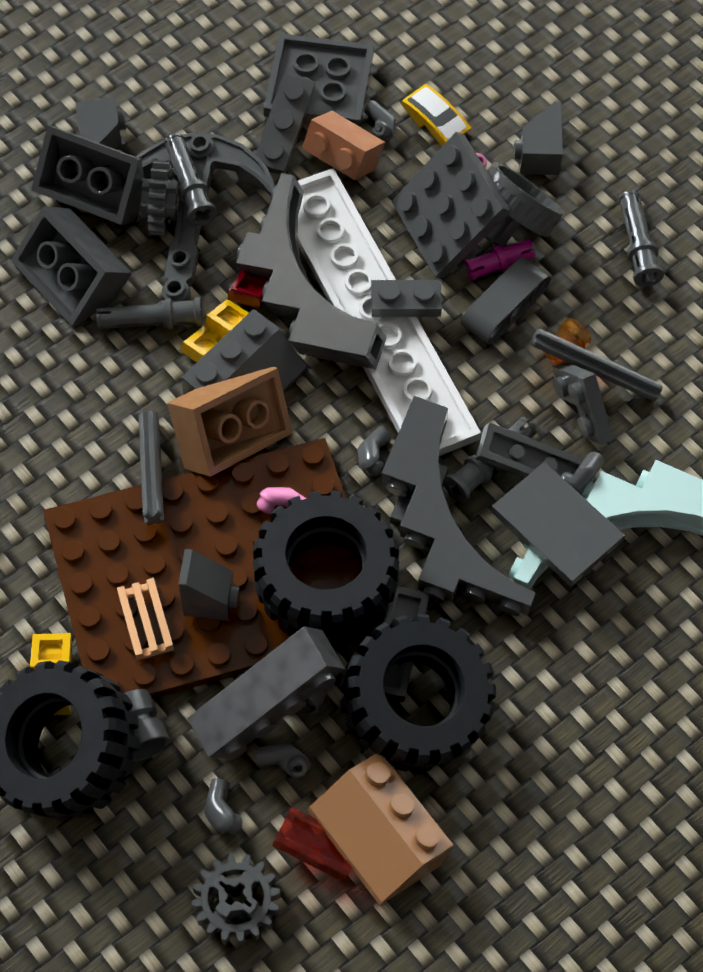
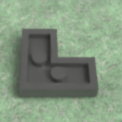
M565 361L552 366L555 375L553 379L555 392L561 399L577 406L580 416L577 419V424L582 435L600 445L614 440L596 374Z

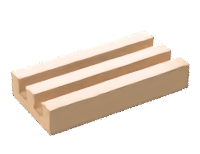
M154 578L147 579V583L142 585L139 582L133 583L131 588L125 589L124 586L117 588L136 660L174 650ZM150 593L163 644H156L143 594ZM132 597L136 599L149 648L146 649L141 648L128 599Z

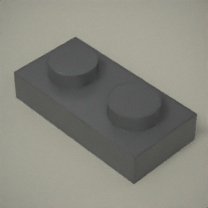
M371 280L372 317H441V280Z

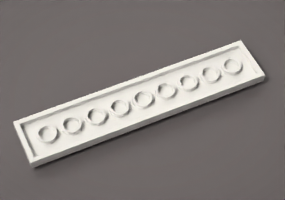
M334 168L298 180V183L304 190L298 214V246L327 301L351 316L377 323L387 337L377 369L363 368L397 432L399 433L413 397L417 396L448 408V418L440 444L439 456L480 440L481 432L417 317H372L371 280L396 279Z

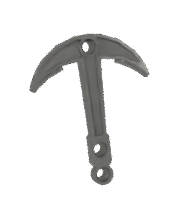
M183 134L198 177L207 184L208 189L210 188L213 171L215 169L235 171L238 179L259 187L271 196L274 182L267 167L258 156L243 144L217 134ZM165 139L136 156L142 159L145 179H151V168L154 160L171 162L168 151L164 146ZM180 199L174 242L169 247L165 270L167 282L162 288L164 301L172 298L173 302L191 301L189 287L194 283L199 256L197 244L201 226H194L188 222L186 204ZM180 259H185L182 263H176ZM180 288L178 292L171 293L172 290Z

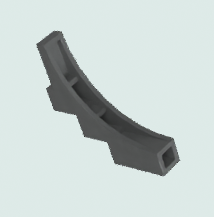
M281 173L278 184L272 189L271 203L267 215L261 220L260 234L247 232L244 243L238 248L236 263L243 272L269 279L263 288L262 302L273 315L295 319L289 328V341L299 354L376 370L387 337L377 323L351 316L333 306L311 286L301 263L297 240L298 214L304 190L294 175Z
M414 396L383 468L382 485L386 486V489L394 495L406 497L408 494L412 496L400 524V537L405 538V543L412 547L425 549L426 546L431 548L418 579V589L428 594L430 600L440 603L444 602V599L453 602L459 589L464 591L463 595L473 601L484 602L488 600L498 604V608L507 614L519 616L522 613L528 616L536 592L508 579L488 564L465 539L450 513L442 490L439 469V449L447 423L448 408Z

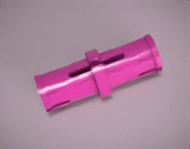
M526 238L503 248L496 246L492 248V252L465 260V268L469 267L470 269L466 271L470 280H476V278L496 271L503 273L521 257L527 260L534 259L536 257L535 250L530 251V248H534L532 241Z

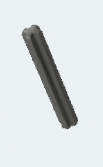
M538 329L532 338L531 345L595 373L596 376L644 398L656 401L660 396L663 387L660 383L547 331Z
M150 410L149 412L142 411L139 414L142 506L144 522L148 525L160 524L164 520L158 413Z

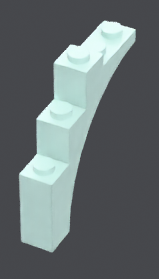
M655 460L650 472L642 471L636 486L601 471L596 482H590L583 491L582 496L619 530L632 527H665L690 531L703 536V480L658 460ZM524 544V548L528 549L524 559L516 558L508 577L513 579L514 582L531 589L537 578L549 566Z

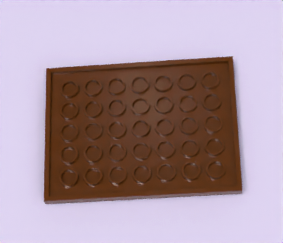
M326 438L245 458L211 477L196 472H189L162 479L164 520L160 524L148 525L144 522L142 485L43 510L82 667L113 680L120 686L121 693L136 689H146L150 692L152 699L242 675L295 634L297 630L293 629L288 634L279 628V618L271 620L264 611V604L259 602L256 594L253 571L254 542L259 539V529L263 522H271V514L261 511L257 507V501L261 497L259 493L267 487H289L305 498H309V492L320 491L321 496H331V491L343 492ZM317 545L300 553L291 563L290 571L302 583L313 588L325 590L336 589L353 581L362 571V565L356 556L342 547ZM185 549L194 550L233 571L234 585H240L238 608H231L229 621L183 615L178 583ZM154 578L174 650L136 660L117 588L122 586L125 589L131 588L133 583L139 582L142 585L147 583V579ZM150 593L143 594L156 644H163ZM135 597L129 598L128 602L141 648H149ZM385 616L380 620L374 617V627L365 633H362L360 629L356 630L353 639L343 641L341 636L332 637L331 646L333 649L362 642L366 636L369 637L375 628L384 623Z

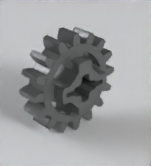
M154 160L151 168V179L143 178L140 212L142 215L148 216L149 235L166 236L169 217H177L179 182L171 181L172 166L169 161Z
M229 854L228 864L222 865L218 859H214V871L212 873L204 869L200 871L201 878L205 883L193 885V892L201 897L191 901L193 910L202 911L196 917L197 924L201 926L209 923L206 930L207 936L212 938L218 932L221 933V940L224 945H227L231 936L237 937L239 946L244 945L245 935L248 934L256 941L259 940L258 928L262 926L265 929L271 930L273 926L268 915H279L280 911L279 905L271 902L281 898L280 889L270 888L276 882L274 873L264 876L265 863L261 861L253 867L251 866L250 855L247 854L244 856L242 863H236L233 854ZM231 875H241L240 877L236 878H226ZM258 886H260L264 895L262 907L253 899ZM211 892L220 901L215 908L214 914L209 907ZM240 894H243V904L236 901L230 905L228 896L232 895L237 898ZM241 920H246V921H247L246 923L238 924V925H232V924H231V923L234 922V921H241Z

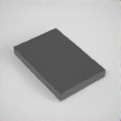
M545 462L493 504L491 508V513L570 587L623 542L625 537L618 528Z

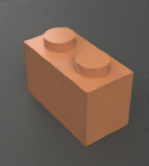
M330 111L311 119L302 149L353 180H357L375 171L385 142L334 111Z

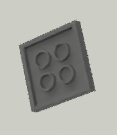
M280 33L263 107L264 116L269 117L283 74L286 73L315 82L316 88L304 120L305 122H311V119L334 111L361 127L374 56V45Z
M458 132L451 136L391 201L434 276L443 279L511 211L466 136Z

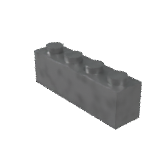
M304 626L187 719L208 758L233 760L244 754L247 750L246 745L255 738H261L271 733L276 728L275 723L285 715H292L301 710L306 704L305 700L312 694L322 692L331 687L336 681L335 677L344 671L345 668L323 630Z

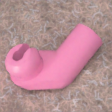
M267 487L259 493L261 497L257 501V507L261 511L271 514L277 505L288 507V500L296 496H300L301 500L307 498L289 487Z

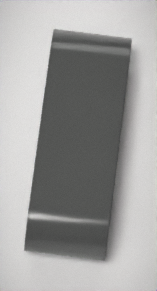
M524 257L519 258L471 304L462 317L461 325L486 344H493L541 297L550 284L551 277Z

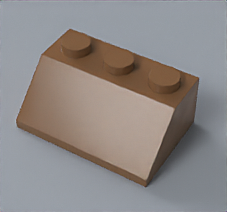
M378 753L349 769L308 809L309 813L379 905L384 904L439 868L453 847V843L385 757Z

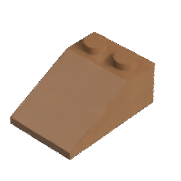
M270 367L200 387L167 403L184 469L209 477L293 433L277 367Z

